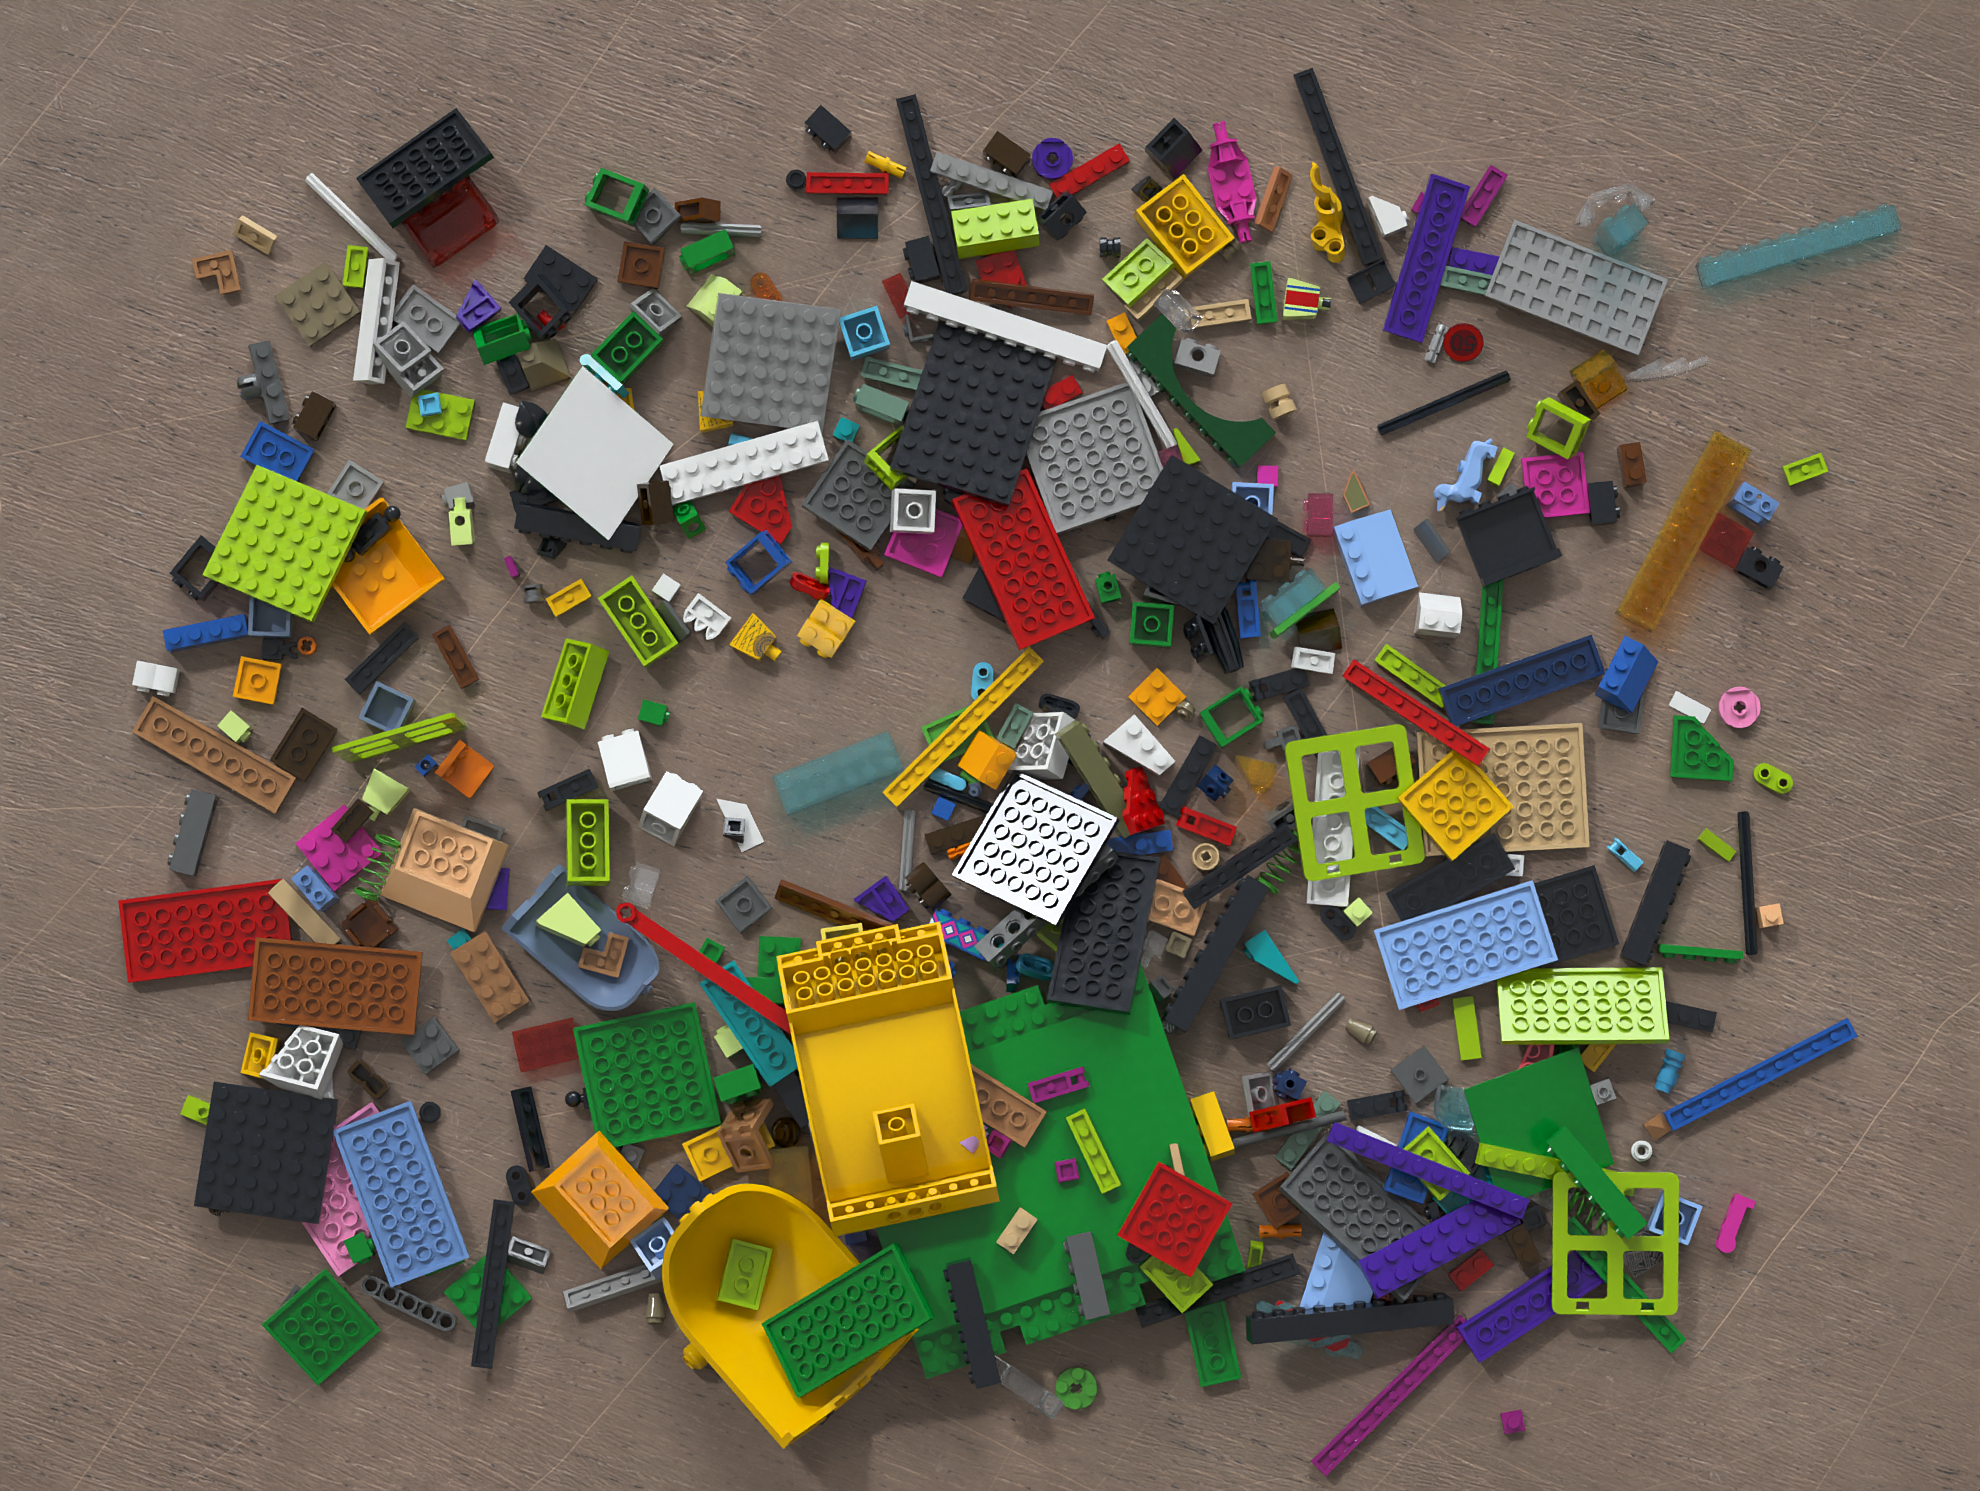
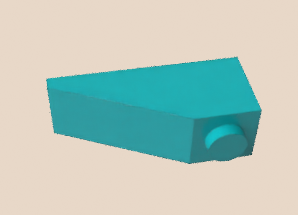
M1265 930L1243 944L1245 947L1243 952L1249 960L1253 959L1254 962L1294 985L1300 982Z

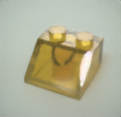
M1604 349L1569 371L1573 381H1578L1597 409L1627 391L1616 361Z
M1240 755L1235 756L1233 762L1248 787L1253 788V792L1265 794L1266 791L1269 792L1272 788L1277 764Z

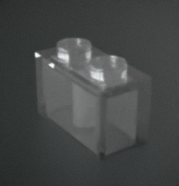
M1165 289L1153 303L1181 332L1191 333L1203 319L1176 290Z
M638 862L636 866L632 865L628 876L631 878L629 886L625 885L622 897L625 898L624 902H629L634 906L649 910L662 870Z

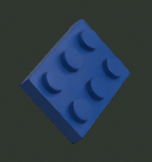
M259 421L240 457L254 465H259L298 482L315 450Z

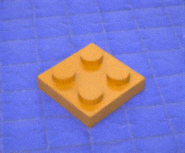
M241 656L233 697L274 705L282 664Z
M1156 668L1128 698L1158 726L1186 696Z

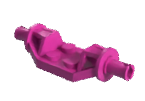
M1220 121V128L1218 122L1212 124L1216 142L1209 146L1211 155L1207 171L1216 210L1225 218L1228 226H1236L1239 243L1242 244L1245 243V238L1246 242L1252 241L1248 223L1255 220L1253 213L1256 195L1248 160L1237 145V139L1228 138L1225 121ZM1229 208H1231L1233 212L1234 219L1229 211Z

